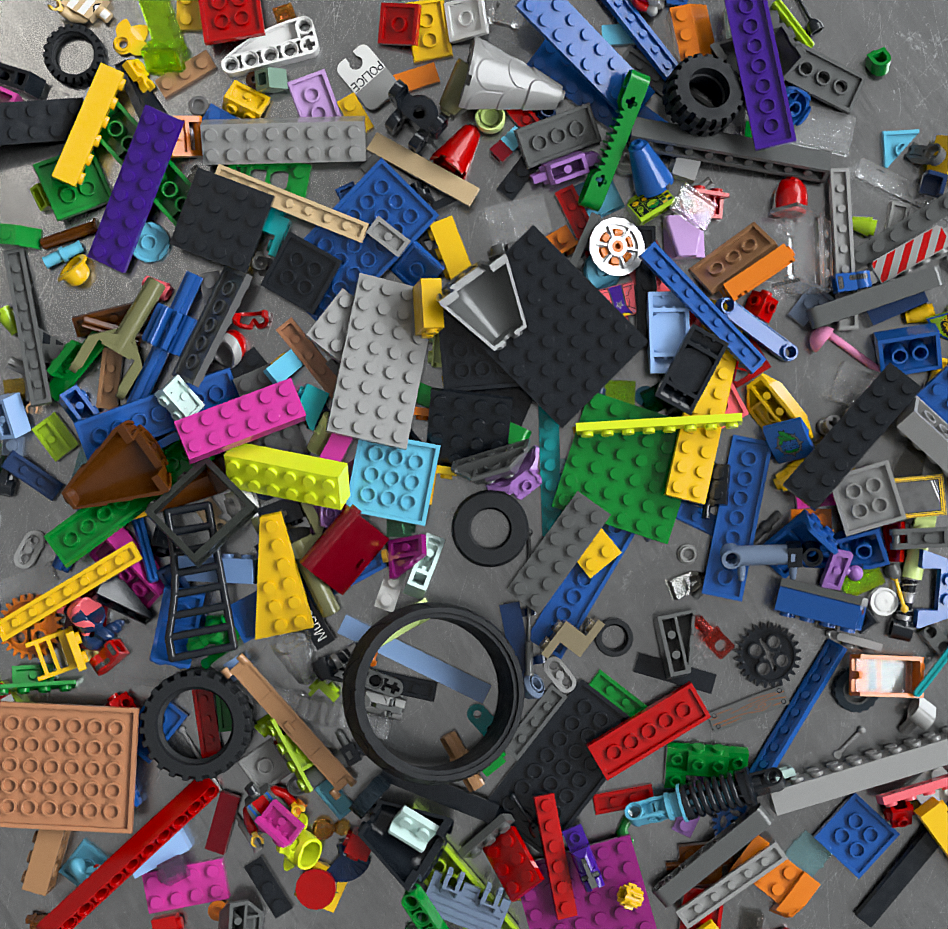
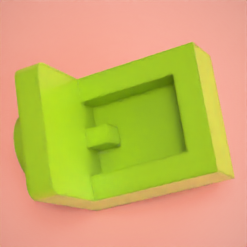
M316 679L308 687L311 690L308 693L310 697L320 689L333 703L341 695L338 692L340 689L332 681L328 683L326 680L321 682Z

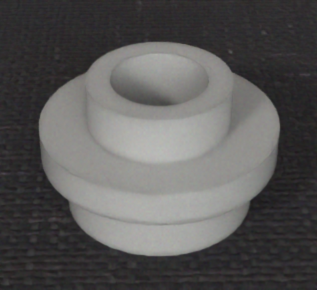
M685 544L678 549L677 556L683 564H692L696 561L698 552L693 545ZM687 550L691 552L689 558L684 557V552Z

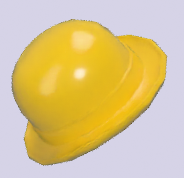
M78 254L69 260L61 270L57 278L58 282L64 280L71 286L83 284L90 275V269L85 262L87 256L85 254Z

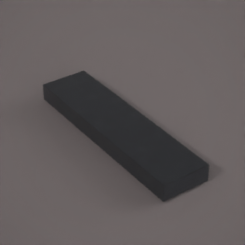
M638 652L633 669L635 673L681 686L690 681L696 690L712 694L717 676L715 673L691 667L689 675L667 680L662 658Z

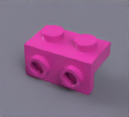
M277 799L272 800L263 814L254 820L258 828L262 832L267 833L272 838V841L282 848L292 845L305 828V825Z

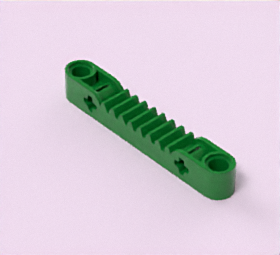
M630 69L626 74L617 97L619 109H615V112L618 114V117H612V120L615 122L614 125H609L612 132H606L609 140H603L606 148H600L604 154L597 156L600 163H594L596 168L588 173L578 199V205L597 212L602 207L647 92L650 76ZM627 99L632 101L631 105L626 103ZM596 177H601V178H602V181H601V182L595 181V180H596Z

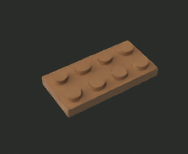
M753 222L690 267L689 270L714 295L724 288V283L778 248V245L763 229Z

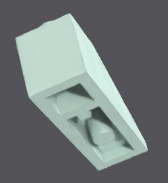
M428 532L426 533L427 555L413 566L403 593L422 600L446 541L445 539Z

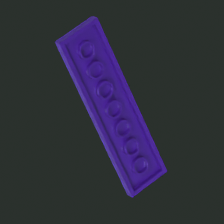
M724 0L755 151L796 143L794 125L767 0Z
M145 105L88 257L122 273H126L185 121Z

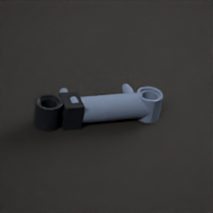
M811 540L804 542L802 545L800 541H786V544L740 546L734 543H727L720 549L722 564L728 569L737 568L739 581L745 580V566L787 565L790 574L789 578L795 580L797 567H802L803 562L809 567H815L823 561V553L819 544ZM810 551H816L814 556H807ZM730 553L736 554L732 559L726 558Z

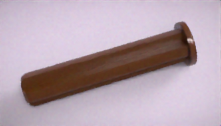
M93 218L91 222L41 238L40 244L43 249H48L95 233L98 230L99 223L96 218Z
M84 317L81 324L82 328L94 332L118 328L117 325L89 317ZM144 331L139 332L135 338L137 346H140Z

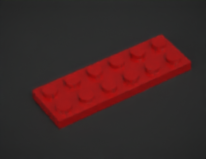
M689 681L589 742L586 746L608 781L706 721L711 716L693 684Z

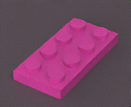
M222 857L152 870L142 875L149 914L230 898Z

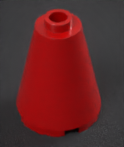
M472 124L463 125L432 154L430 161L433 160L434 164L465 179L481 136L479 129Z

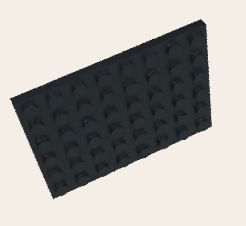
M532 225L505 252L527 325L522 330L523 333L515 339H512V337L508 338L503 349L494 351L448 311L446 313L563 428L649 341Z

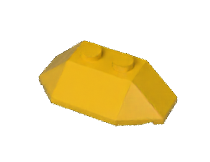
M762 373L746 385L747 411L762 430L765 425L801 417L809 429L810 439L814 437L807 414L782 383Z

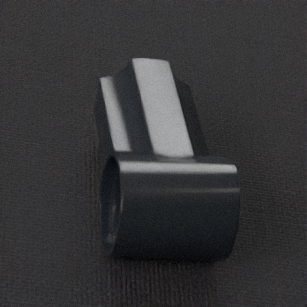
M1 455L0 495L11 498L15 492L16 480L13 474L1 467V464L7 458V456Z

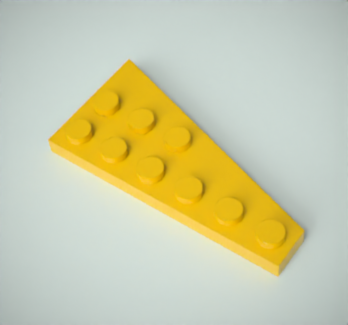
M281 511L261 515L255 640L310 629L315 625Z

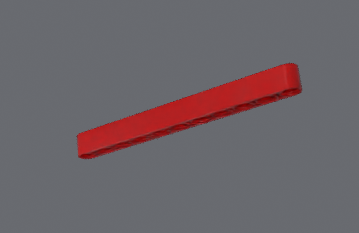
M210 778L196 782L194 779L37 924L35 929H74L218 795L219 787Z

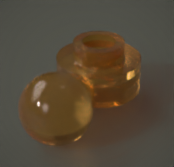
M321 818L315 821L312 830L319 840H326L333 835V832L340 836L346 835L348 830H350V824L344 819L332 824L329 819Z

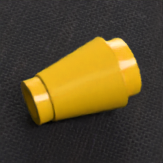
M924 303L904 312L907 324L928 322L926 317L935 315L932 303Z

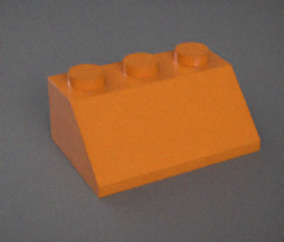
M685 4L669 8L667 17L677 62L680 63L688 56L693 57L694 54L701 53L703 56L705 54H712L710 45L715 43L707 5Z

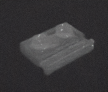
M684 183L669 209L703 231L707 228L718 205L689 184Z

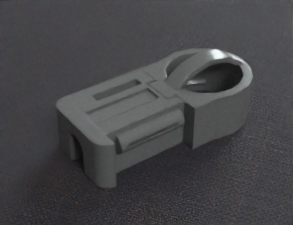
M913 142L910 146L911 151H908L906 157L912 163L931 166L941 164L946 157L945 149L937 143H929L928 146Z

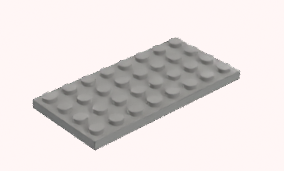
M363 273L358 274L325 432L401 450L407 449L429 340L423 339L421 336H415L413 286Z

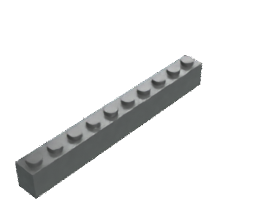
M636 117L627 143L628 148L632 141L642 139L646 140L657 154L786 177L793 176L798 179L825 183L831 172V152L790 144L755 151L751 137L718 132V134L713 136L708 134L706 137H700L699 134L693 136L688 134L689 131L679 129L678 124Z

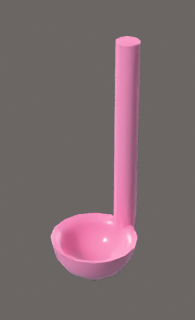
M822 326L811 333L809 342L811 349L815 353L824 345L827 339H830L877 375L880 374L879 366L836 335L833 332V328Z

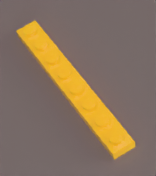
M129 542L1 619L0 638L2 641L9 640L141 561L143 557L134 542Z

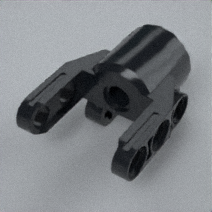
M400 79L394 83L388 92L389 101L396 110L385 122V129L394 135L396 130L403 123L405 124V119L409 121L418 131L409 141L408 148L414 153L419 154L426 146L429 138L437 140L448 127V119L441 113L438 114L437 106L431 98L425 95L412 96L409 93L408 86ZM422 111L425 116L418 120L414 118V113Z

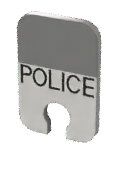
M363 44L353 51L357 57L362 59L361 68L358 70L352 69L350 63L345 58L339 63L337 71L369 110H376L389 99L388 92L397 80L367 45Z

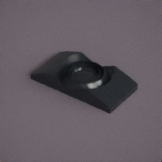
M692 324L654 396L691 416L729 343Z

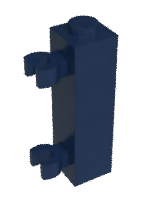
M518 600L499 604L505 637L515 651L524 677L525 642L527 639L522 617L527 616V607L520 608ZM531 609V616L536 615V612ZM542 654L533 656V665L546 663L545 657Z

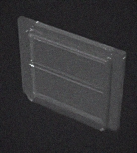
M125 623L122 626V631L118 633L117 639H121L130 654L114 666L113 683L157 687L164 679L188 668L179 669L167 664L158 665L149 660L157 626Z

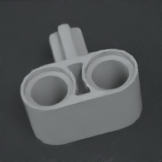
M914 698L908 707L907 719L899 727L901 734L908 736L917 726L923 731L930 728L936 718V707L925 698Z

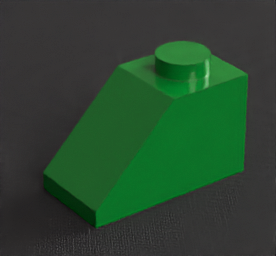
M0 223V246L41 250L40 239L42 238V229Z

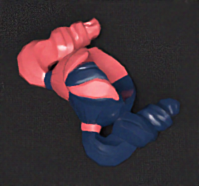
M79 597L70 602L69 607L65 605L56 611L68 616L70 621L81 632L83 646L89 650H97L105 642L113 639L115 634L122 631V626L125 625V620L117 619L104 627L105 609L102 604L91 600V597ZM91 632H95L93 637L89 636Z

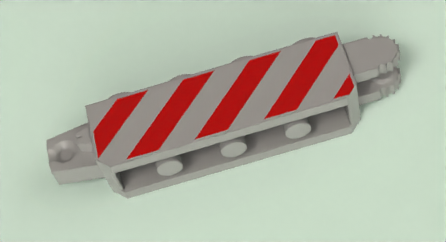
M936 225L870 262L867 269L870 270L872 284L880 285L895 280L894 277L899 274L903 277L912 272L911 267L916 264L921 267L930 262L929 257L936 254L939 257L948 252V227L943 229V227Z

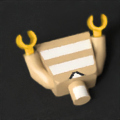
M54 0L57 3L55 8L47 5L50 10H58L61 16L73 23L85 24L90 22L93 24L98 18L108 23L113 17V13L106 9L110 4L109 0Z

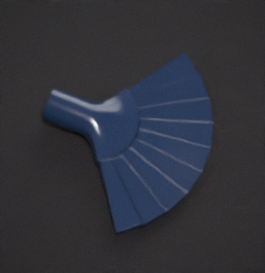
M339 842L336 844L339 856L327 871L331 873L336 882H348L365 873L371 860L367 859V862H364L360 859L354 861L346 856L347 853H344L345 846L342 845L343 842Z

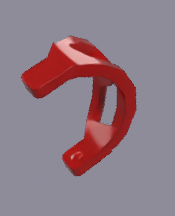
M268 311L235 313L232 321L234 325L242 329L252 330L255 325L258 329H263L269 322ZM261 315L264 318V322L260 324L255 318L252 319L249 325L240 323L241 316Z

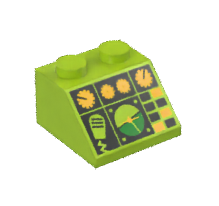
M668 190L650 198H645L644 195L640 197L635 195L628 200L629 204H627L626 210L636 226H643L672 208L676 203V199Z

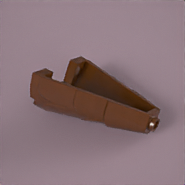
M126 420L111 431L101 446L79 468L61 494L65 502L70 504L73 509L106 506L108 503L163 495L171 489L172 476L171 473H167L166 466L169 465L167 458L152 434L141 424L136 426L134 421Z

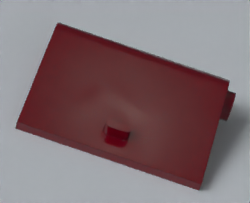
M353 504L350 507L346 505L299 561L306 569L342 596L389 541V538L360 516L362 511Z

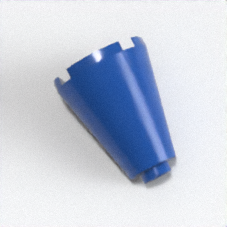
M636 139L632 141L628 147L635 193L638 197L644 195L645 198H650L667 190L666 186L669 183L670 185L673 184L674 178L672 173L646 140Z

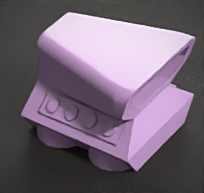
M706 215L665 216V219H663L664 252L672 260L705 258L704 225Z

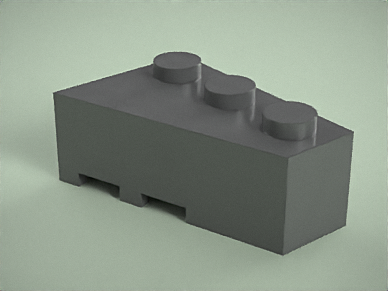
M697 609L658 616L653 620L667 680L684 677L691 673Z

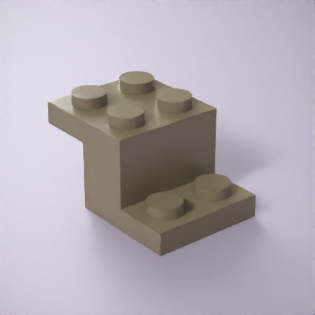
M597 617L593 620L590 618L583 627L585 629L583 633L566 619L558 620L552 627L553 633L551 636H545L539 644L541 648L539 651L548 659L559 643H562L577 656L581 657L605 624Z

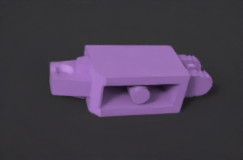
M577 150L545 162L538 167V172L530 174L531 182L536 184L543 181L544 185H555L589 173V167L593 166L594 163H599L600 160L597 156L600 154L592 150L589 152Z

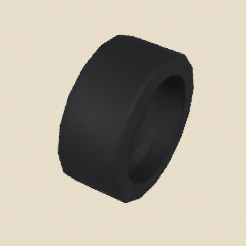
M608 618L602 621L605 625L594 638L598 649L610 657H619L627 653L632 647L634 640L630 626L617 618ZM609 626H619L625 632V643L618 649H609L602 642L603 631Z

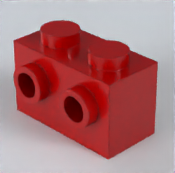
M354 826L353 831L348 830L342 844L346 846L344 853H347L346 856L354 861L360 859L367 862L371 850L358 836L359 827Z

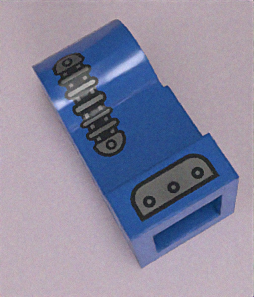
M870 270L839 273L831 276L833 294L872 287Z

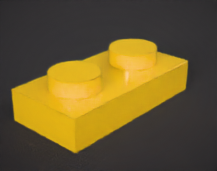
M354 92L337 101V105L344 116H365L366 133L374 129L371 120Z

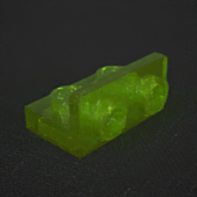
M169 39L167 41L149 40L141 49L147 72H183L186 66L181 49L185 46V42L176 41V39Z

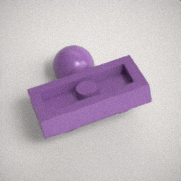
M838 549L836 555L832 552L830 553L819 582L821 587L840 591L846 576L852 581H859L863 577V570L860 566H850L854 556L852 552Z

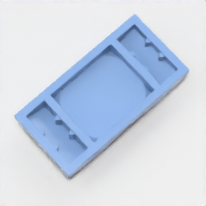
M671 291L647 292L646 318L649 341L647 349L650 374H665L690 329L689 309Z

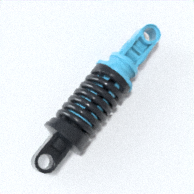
M745 766L742 769L733 771L735 780H733L732 773L727 772V779H725L723 774H719V781H717L716 776H711L710 783L706 777L703 779L704 785H702L701 780L698 779L695 781L696 787H694L691 781L684 785L676 784L674 792H663L661 796L629 803L625 808V816L636 827L661 822L666 819L672 821L679 816H682L685 822H689L690 820L697 819L699 816L705 817L706 814L712 815L714 812L718 814L722 810L726 812L729 808L734 810L737 806L742 808L745 806V803L746 805H757L758 796L782 791L785 788L786 781L781 770L776 767L750 773L748 767ZM773 777H780L777 782H770ZM640 811L637 817L632 818L634 812Z

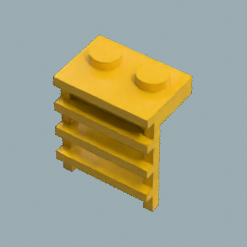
M72 626L25 643L26 648L35 646L45 673L37 677L38 682L78 668L79 672L87 669L86 663L89 660L86 651H81L79 646L82 643L78 631L74 632ZM59 638L69 666L60 667L50 639ZM44 641L47 642L57 669L50 673L38 644Z

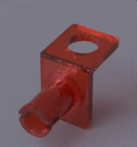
M702 615L695 620L694 626L705 636L703 638L704 643L719 659H723L735 648V645L721 632L718 626L713 628ZM719 640L727 643L725 651L720 652L716 650L715 645Z

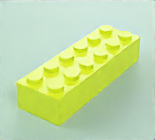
M248 443L229 449L224 454L226 476L240 490L341 510L350 497L348 463Z

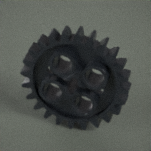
M761 622V628L754 624V631L746 629L747 637L740 635L744 640L743 643H736L741 647L735 650L736 653L740 654V657L735 658V661L741 662L737 668L744 669L741 674L743 677L749 675L747 681L751 682L755 679L756 686L761 682L764 688L767 687L768 683H770L772 688H775V682L782 686V679L790 681L789 673L796 675L792 670L793 667H800L795 663V661L801 660L800 657L796 656V653L801 652V649L795 648L799 642L792 641L795 636L794 634L787 635L788 628H784L781 631L780 624H777L775 628L772 622H769L768 627H766L764 622ZM772 636H776L778 640L774 647H770L768 643ZM761 638L764 641L766 650L772 652V654L770 655V659L772 660V663L775 665V672L772 670V666L770 664L769 659L764 657L766 655V652L760 643ZM757 644L759 652L756 655H751V646ZM780 655L786 657V662L783 665L777 664V658ZM766 663L767 671L762 674L759 673V665Z

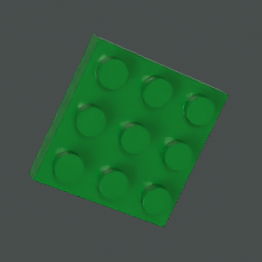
M93 150L91 153L94 155L90 166H85L83 171L86 174L82 185L78 184L76 188L52 177L60 155L33 164V169L57 222L108 204L112 192Z

